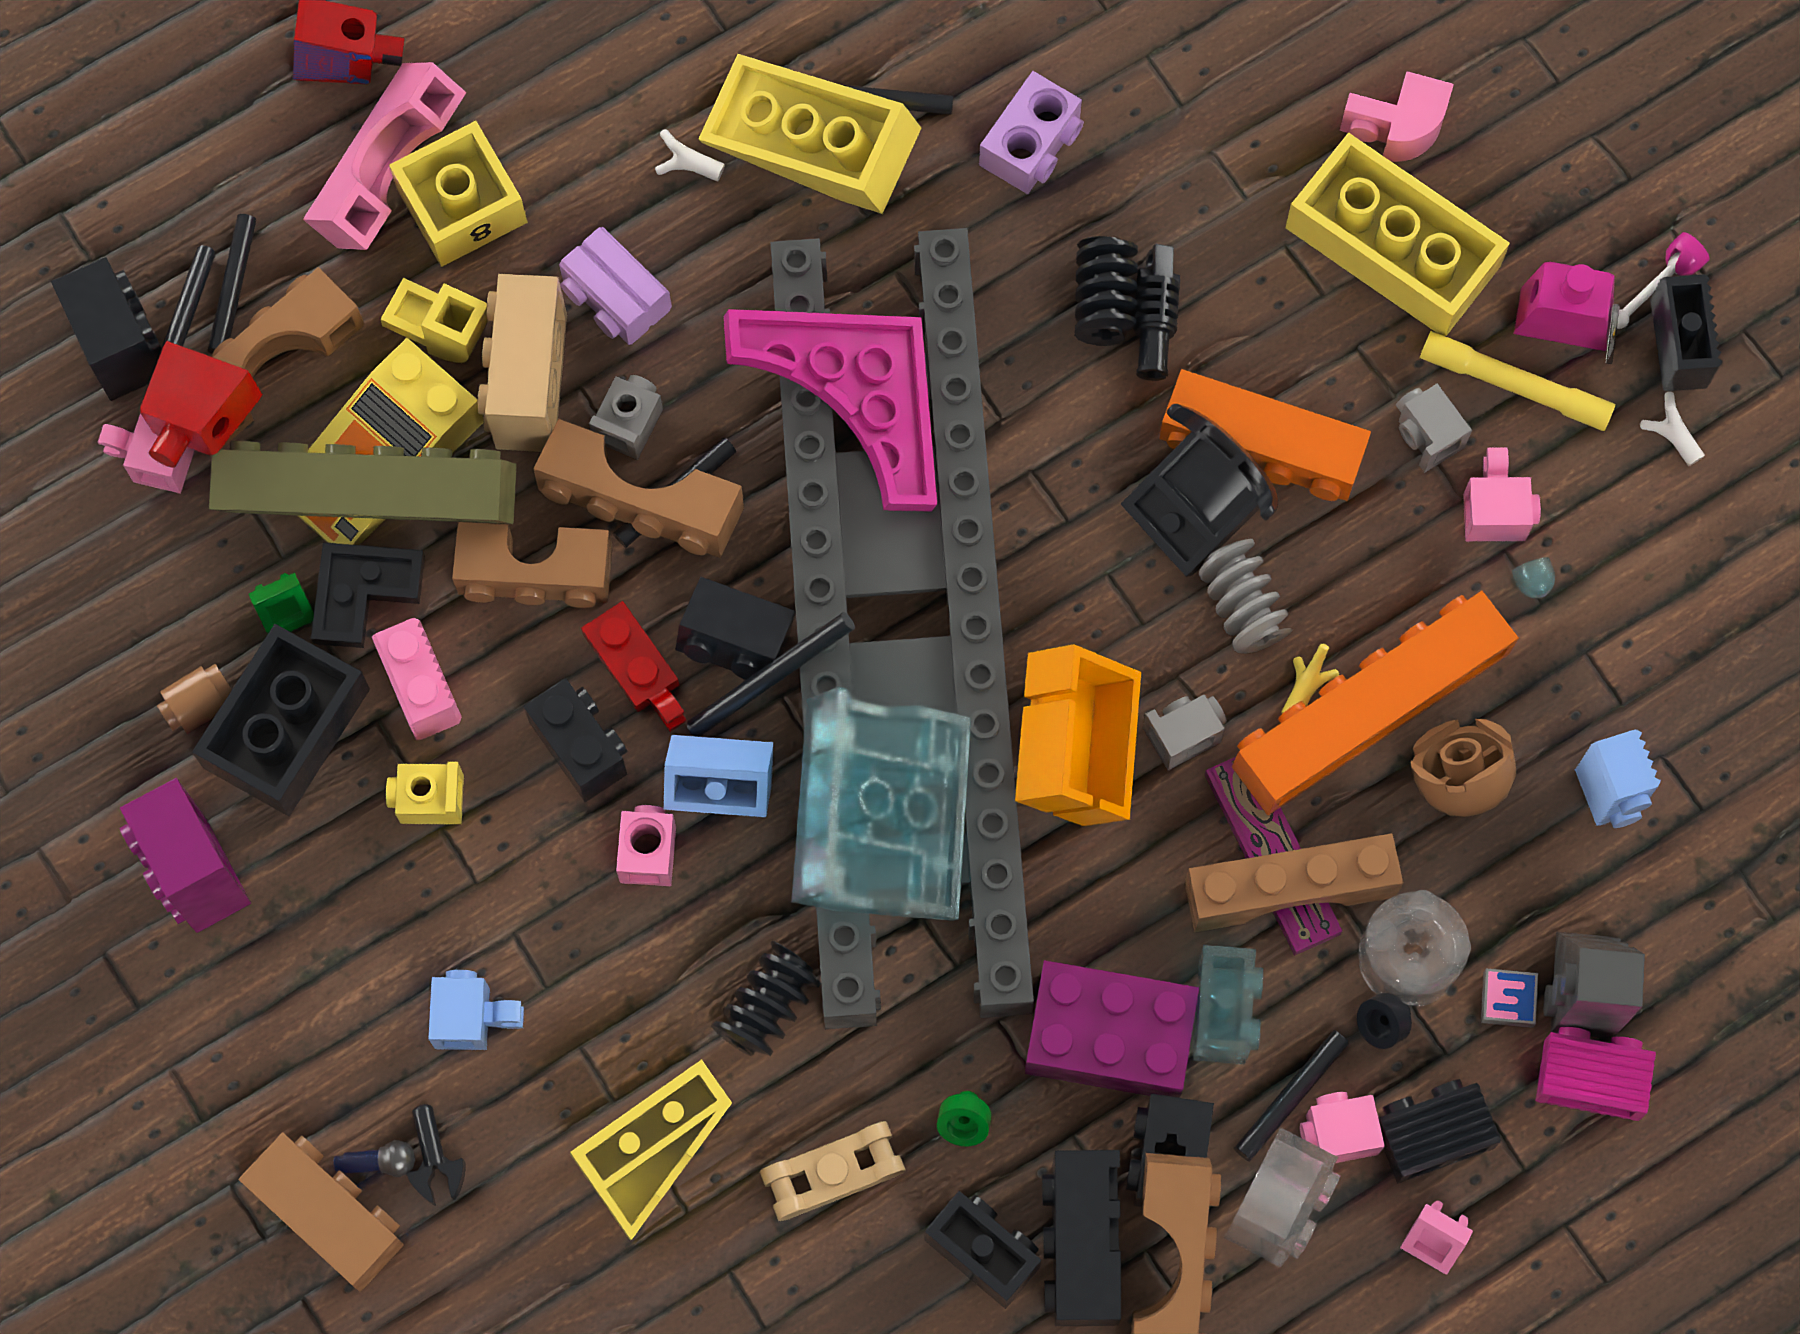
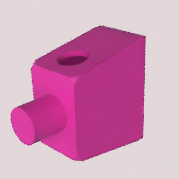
M1555 262L1543 263L1521 288L1513 334L1606 351L1614 304L1615 276L1609 272L1593 270L1584 264L1571 266Z

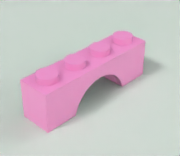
M433 62L402 63L303 220L336 248L367 250L392 211L387 203V193L393 179L389 165L409 155L431 136L442 132L467 92Z

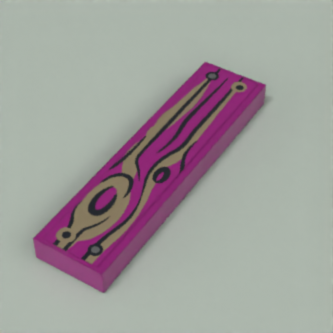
M1236 757L1205 770L1204 775L1245 858L1301 849L1281 807L1267 815L1233 770L1232 765ZM1329 903L1306 904L1273 911L1294 956L1331 940L1342 933V929Z

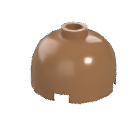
M1475 719L1476 726L1460 727L1459 721L1453 720L1430 729L1416 741L1413 747L1415 757L1413 761L1411 760V768L1420 794L1432 807L1449 816L1469 817L1480 815L1495 808L1508 796L1516 777V763L1511 737L1501 725L1486 719Z

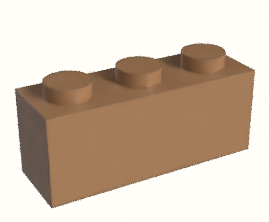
M282 1132L238 1180L353 1287L361 1292L404 1246L394 1235L401 1226L378 1205L371 1212L363 1207L356 1200L362 1193V1190L340 1170L333 1177L325 1172L318 1165L325 1156L302 1135L294 1143Z

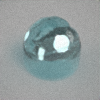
M1549 557L1529 561L1512 570V575L1518 589L1530 598H1542L1550 593L1554 586L1556 576Z

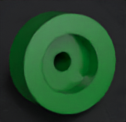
M963 1091L960 1094L949 1096L941 1103L937 1119V1130L946 1141L954 1145L963 1147L978 1145L988 1136L992 1117L991 1110L972 1091Z

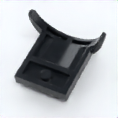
M1173 404L1167 410L1168 416L1192 432L1132 491L1121 505L1179 570L1188 577L1193 576L1203 566L1204 560L1214 551L1220 549L1259 509L1260 516L1267 521L1278 508V496L1266 473L1228 432L1200 412L1180 404Z

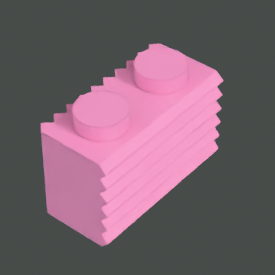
M411 618L372 636L373 642L416 740L425 739L459 724L462 716L421 621Z

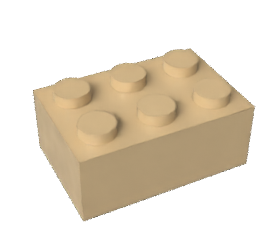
M498 274L497 291H489L487 298V320L493 321L492 338L485 337L483 341L482 363L484 368H488V384H480L478 413L484 414V431L491 432L497 450L542 452L559 415L567 312L558 277Z

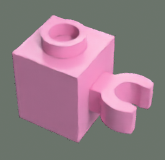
M141 414L134 433L117 426L103 425L98 444L105 446L103 450L105 454L125 458L123 466L134 483L181 494L195 451L194 449L187 447L176 467H167L154 460L148 453L158 436L152 432Z
M1487 448V457H1483L1484 478H1470L1463 494L1466 541H1526L1533 524H1539L1540 497L1538 494H1532L1531 477H1508V448Z

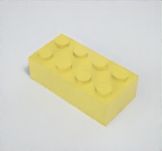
M1350 133L1344 137L1291 203L1285 227L1427 327L1443 336L1448 335L1499 270L1510 244L1507 240Z

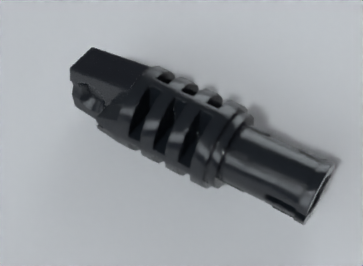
M1155 244L1153 249L1149 250L1146 257V266L1137 270L1136 279L1137 291L1135 300L1137 301V308L1134 310V317L1137 319V324L1134 331L1140 337L1136 375L1141 379L1149 381H1160L1166 379V376L1168 377L1169 339L1174 337L1178 325L1180 275L1173 274L1174 247L1162 244Z

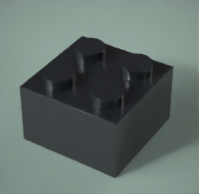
M104 257L51 281L84 355L109 400L113 401L148 385L161 350V345L148 322L144 308L124 269L115 273L107 257Z

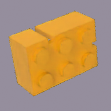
M1075 644L1028 653L1024 697L1031 699V706L1023 707L1016 780V802L1046 813L1053 812L1054 816L1081 826L1130 820L1141 684L1140 671Z

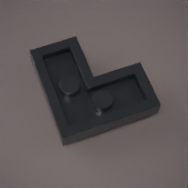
M323 542L311 635L313 644L364 648L370 600L420 604L425 561L423 550Z

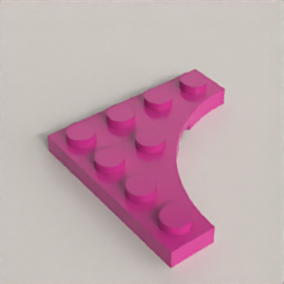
M728 309L724 315L727 364L754 367L783 376L811 391L833 408L857 436L870 459L881 491L883 510L933 511L937 506V493L921 317Z

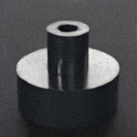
M1380 993L1360 1005L1357 1011V1025L1361 1035L1369 1044L1379 1049H1388L1406 1039L1410 1034L1412 1027L1411 1011L1409 1006L1397 996L1390 993Z

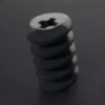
M1087 237L1080 240L1077 244L1079 250L1076 255V263L1079 268L1076 270V282L1079 286L1076 288L1075 300L1078 302V305L1075 307V318L1078 323L1075 325L1074 336L1079 341L1096 346L1120 344L1125 340L1122 332L1136 328L1137 324L1135 317L1124 313L1132 312L1137 308V301L1133 297L1126 295L1137 291V282L1128 277L1136 274L1138 270V264L1129 260V258L1137 255L1138 246L1133 242L1116 237Z
M771 941V947L777 956L764 953L758 959L766 973L751 970L747 975V980L754 990L739 987L736 990L735 997L742 1007L727 1004L723 1008V1014L730 1024L715 1021L711 1025L719 1036L749 1056L754 1055L755 1052L771 1056L773 1050L766 1042V1036L770 1035L783 1039L785 1033L778 1025V1019L782 1018L795 1022L797 1016L789 1007L790 1002L793 1001L807 1005L809 999L801 990L802 985L805 984L815 988H819L821 985L818 978L812 972L813 969L804 960L775 941Z

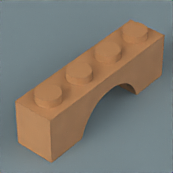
M317 267L309 275H302L295 279L288 287L284 297L272 307L267 306L259 310L250 320L249 327L235 339L229 338L223 341L214 350L212 357L246 369L254 377L266 361L277 354L289 350H310L329 356L364 326V322L358 306ZM251 411L223 447L254 421Z
M561 419L557 420L533 468L538 490L547 499L562 505L570 502L587 508L590 514L603 521L611 522L616 519L624 523H631L633 528L640 534L649 538H659L662 536L676 541L683 549L695 555H705L708 553L721 558L744 510L741 485L697 469L680 482L668 487L646 489L633 486L619 478L609 467L604 435Z
M1393 833L1189 868L1184 884L1194 932L1245 924L1261 915L1299 905L1339 903L1344 906L1396 898L1403 885V878Z
M1146 1153L1141 1204L1143 1216L1156 1222L1170 1234L1178 1247L1180 1262L1177 1276L1166 1294L1155 1303L1132 1312L1131 1334H1207L1199 1333L1200 1312L1210 1313L1212 1300V1281L1203 1280L1205 1259L1214 1260L1217 1228L1207 1227L1209 1206L1219 1207L1221 1192V1174H1212L1210 1158Z

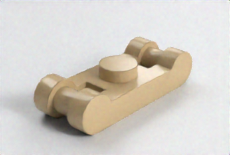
M884 1121L873 1124L855 1134L789 1160L776 1162L760 1170L765 1187L771 1186L777 1201L773 1208L778 1221L796 1217L903 1174L906 1169L901 1156L894 1155L889 1143V1139L893 1136L888 1123ZM870 1149L875 1164L861 1170L855 1154ZM805 1174L811 1190L802 1194H796L791 1179Z

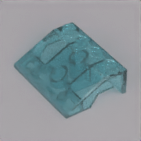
M837 687L807 699L792 902L844 912L950 921L959 919L971 728L970 717L923 706L883 707L853 700L850 698L848 689Z

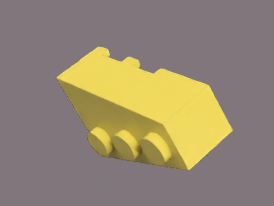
M702 1059L570 1152L576 1164L629 1240L633 1239L732 1104Z

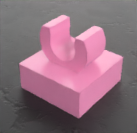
M1435 1201L1431 1206L1428 1204L1424 1206L1400 1248L1447 1275L1465 1248L1473 1231L1467 1228L1468 1217L1462 1214L1458 1221H1455L1440 1212L1444 1203Z

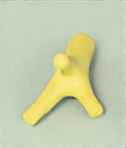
M1326 644L1319 645L1307 668L1302 657H1295L1293 659L1296 670V682L1281 711L1282 714L1300 701H1303L1307 706L1318 688L1339 676L1337 669L1320 673L1329 650Z

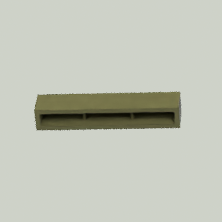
M230 441V450L220 449L218 453L212 455L210 510L242 514L498 524L514 523L517 464L500 459L501 451L471 449L470 458H452V449L422 448L421 457L404 456V448L374 446L373 455L356 454V446L326 444L325 453H308V444L281 442L278 443V451H260L261 443Z

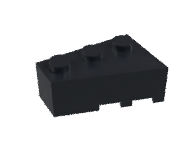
M1057 1150L1053 1158L1052 1174H1042V1206H1052L1053 1227H1043V1259H1053L1054 1280H1044V1312L1054 1313L1055 1326H1119L1121 1321V1251L1119 1250L1118 1218H1120V1199H1118L1117 1167H1120V1150Z

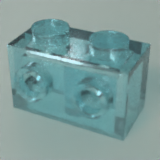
M1203 945L1198 966L1197 987H1199L1195 1014L1193 1060L1245 1065L1250 1050H1258L1261 1023L1260 1019L1252 1018L1253 998L1261 999L1263 968L1255 967L1256 949Z

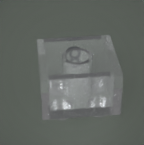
M1280 1127L1224 1238L1279 1267H1282L1289 1256L1298 1260L1317 1225L1316 1222L1308 1219L1312 1210L1315 1209L1320 1213L1322 1212L1341 1177L1332 1172L1338 1157Z

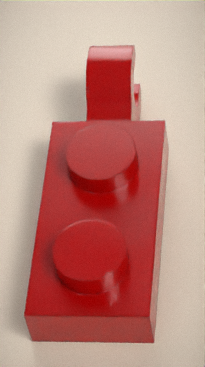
M623 601L581 627L584 637L637 712L651 704L669 732L687 721L683 715L685 713L670 693V691L680 685L677 676Z

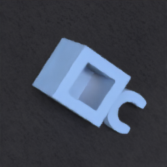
M470 970L446 971V977H432L428 1039L435 1049L487 1050L488 1027L523 1028L524 1007L521 1006V1001L515 1000L489 1002L490 988L484 978H477V973Z

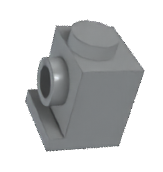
M630 375L628 381L615 376L596 416L593 415L589 422L590 430L604 435L606 447L638 460L663 411L661 395L655 393L657 390L656 386L638 375ZM623 403L635 407L633 411L628 413L620 411Z
M1438 383L1424 392L1420 388H1416L1404 395L1396 403V407L1401 412L1399 418L1400 433L1409 447L1413 450L1418 448L1423 454L1419 466L1424 473L1465 448L1472 429Z
M1205 694L1192 701L1188 696L1172 702L1163 709L1162 713L1164 716L1159 717L1155 709L1146 713L1143 729L1167 770L1221 743L1225 730L1223 724L1227 723L1225 714L1218 701L1213 696L1206 698Z

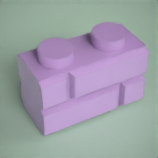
M603 227L596 229L583 241L581 246L573 249L559 264L563 282L560 284L562 290L576 305L581 306L586 302L597 313L593 317L597 325L611 339L619 335L628 345L633 344L648 331L651 325H655L672 307L669 291Z

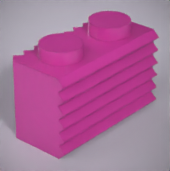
M1560 1027L1559 1033L1551 1032L1544 1040L1535 1101L1589 1111L1591 1113L1610 1115L1612 1117L1631 1119L1633 1121H1639L1647 1114L1656 1052L1643 1050L1642 1041L1629 1037H1612L1611 1043L1591 1040V1033L1589 1031L1576 1027Z

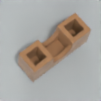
M458 522L452 580L458 595H464L467 600L486 603L494 601L495 597L515 598L516 602L525 605H541L545 603V600H563L565 604L571 607L590 608L595 606V602L608 603L613 548L609 530L558 527L557 545L552 555L543 562L526 564L512 556L513 538L508 524Z

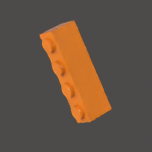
M1183 369L1180 371L1167 407L1168 410L1171 405L1180 404L1207 416L1228 432L1252 456L1272 483L1278 485L1293 483L1308 488L1311 494L1327 501H1336L1337 499L1348 501L1371 434L1369 430ZM1166 410L1159 439L1166 441L1169 447L1175 449L1192 431L1171 419Z

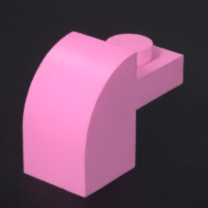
M1406 72L1397 105L1350 93L1340 131L1350 133L1363 142L1380 141L1386 143L1383 156L1391 162H1401L1416 158L1426 152L1436 141L1454 84Z

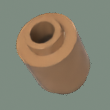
M216 664L205 670L200 666L161 690L160 693L165 700L159 703L157 707L172 731L182 726L185 732L189 734L215 717L232 689Z

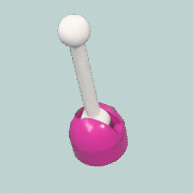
M1682 232L1671 242L1665 256L1667 267L1623 309H1619L1617 329H1622L1628 325L1629 316L1654 293L1658 283H1660L1659 279L1671 277L1674 273L1680 276L1692 275L1710 260L1708 252L1696 238L1686 232Z

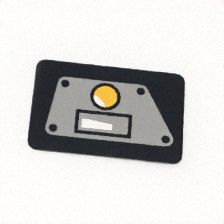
M1613 304L1606 364L1613 363L1620 309L1619 304Z

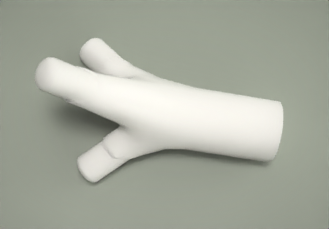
M667 129L660 132L661 138L673 152V158L655 167L658 175L672 170H688L717 182L719 181L725 167L724 163L688 148L676 140Z
M1666 392L1664 395L1666 419L1660 422L1642 420L1640 428L1655 431L1666 437L1675 446L1689 467L1702 459L1705 454L1683 423L1676 408L1674 393Z

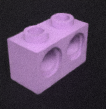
M1032 71L980 144L979 166L1024 193L1029 194L1037 181L1045 183L1050 177L1058 161L1055 155L1062 145L1070 146L1078 137L1084 121L1080 119L1082 99ZM1042 112H1051L1059 118L1054 121H1043L1037 115ZM1016 149H1026L1033 155L1025 159H1019L1010 153Z

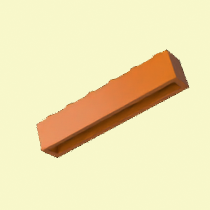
M1480 591L1468 600L1464 595L1453 599L1440 610L1441 618L1429 626L1424 621L1417 623L1399 638L1402 644L1388 653L1384 648L1376 650L1360 663L1361 671L1349 679H1346L1343 674L1335 677L1320 689L1319 694L1321 697L1307 707L1303 701L1296 703L1278 718L1281 724L1267 733L1262 728L1257 729L1237 745L1240 751L1235 758L1232 768L1267 815H1270L1510 654L1519 637L1483 591Z

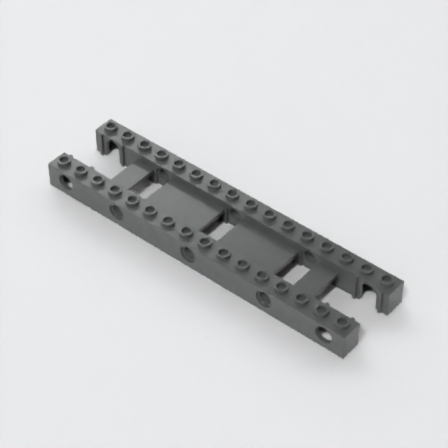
M967 228L918 231V245H914L915 275H920V282H922L923 302H919V317L922 318V329L925 333L928 400L931 407V418H933L935 446H933L937 506L932 512L883 510L881 491L876 473L866 451L835 453L832 414L834 409L803 386L780 376L798 643L842 612L847 614L846 598L946 591V603L949 606L950 636L849 643L848 633L800 667L825 1030L877 1026L876 1010H881L880 990H875L872 961V947H876L875 926H870L867 892L969 885L972 919H969L968 937L969 940H974L978 962V982L974 983L973 998L974 1003H979L980 1018L1032 1014L1033 987L1017 802L1015 801L1016 789ZM820 238L770 242L775 311L830 313V309H825L823 282L828 281L826 252H821ZM961 785L962 798H964L965 833L864 840L860 793Z

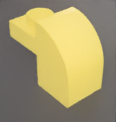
M403 278L381 317V323L383 327L426 346L430 355L451 362L463 363L468 360L488 323L487 303L445 283L439 293H436Z

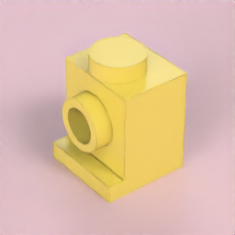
M459 763L398 764L397 777L387 778V808H395V815L400 824H462L464 774ZM415 785H431V789L426 795L417 796L413 794Z

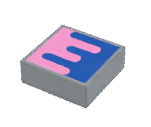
M1486 968L1483 972L1481 1023L1533 1028L1536 1024L1538 973Z

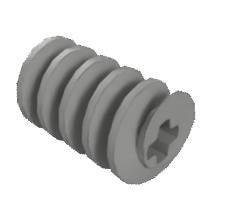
M1251 538L1236 541L1214 551L1204 560V564L1199 570L1201 580L1205 583H1211L1207 590L1209 597L1213 600H1219L1216 605L1217 615L1221 618H1228L1224 623L1225 632L1231 636H1236L1232 642L1234 651L1244 654L1265 649L1279 642L1293 631L1291 628L1279 629L1278 624L1289 615L1287 610L1271 611L1269 608L1280 598L1279 593L1270 592L1263 594L1261 591L1272 580L1270 574L1257 576L1253 574V571L1263 563L1262 557L1246 558L1244 555L1255 545L1254 540Z

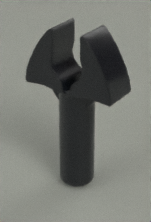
M428 1104L419 1105L413 1109L412 1114L423 1162L418 1171L407 1172L406 1175L418 1193L429 1203L436 1206L434 1193L431 1189V1181L435 1177V1169H439L443 1175L448 1177L450 1195L455 1201L464 1182L466 1163L462 1158L450 1161L444 1157L433 1107Z

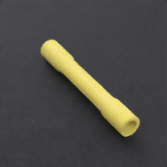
M1430 331L1420 358L1458 374L1470 375L1558 410L1568 418L1601 431H1605L1616 405L1577 388H1567L1479 353L1471 346Z

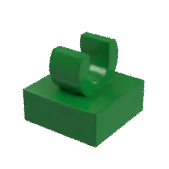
M283 573L280 575L279 580L264 587L262 584H259L255 587V591L248 593L267 634L274 624L291 632L313 622V609L295 573L290 575Z

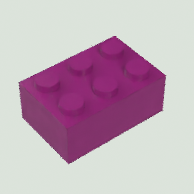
M177 777L120 807L127 822L126 825L119 828L133 855H137L144 868H148V870L143 872V876L155 898L161 900L167 912H171L178 924L186 920L192 929L198 933L252 904L207 818Z
M1044 960L1025 1074L1147 1096L1157 1094L1180 1098L1184 1087L1199 987Z

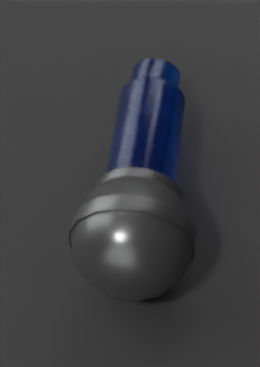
M393 1140L384 1147H380L379 1150L345 1152L341 1156H335L334 1169L336 1172L340 1170L345 1173L381 1171V1173H387L394 1177H401L413 1168L415 1156L409 1144Z

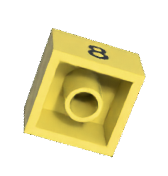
M477 121L389 165L400 196L441 267L528 223L522 199Z

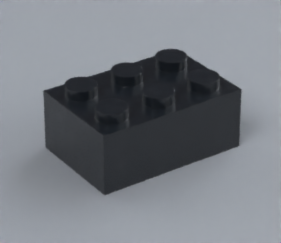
M274 624L192 753L203 769L290 817L370 688L361 671Z

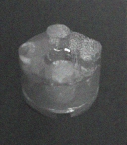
M1427 890L1407 892L1391 897L1376 909L1362 934L1359 945V968L1367 985L1376 994L1390 993L1397 996L1407 1005L1424 1006L1435 1002L1451 989L1467 963L1471 950L1467 927L1454 907ZM1408 942L1411 945H1420L1423 951L1421 954L1414 952L1408 955L1404 948Z

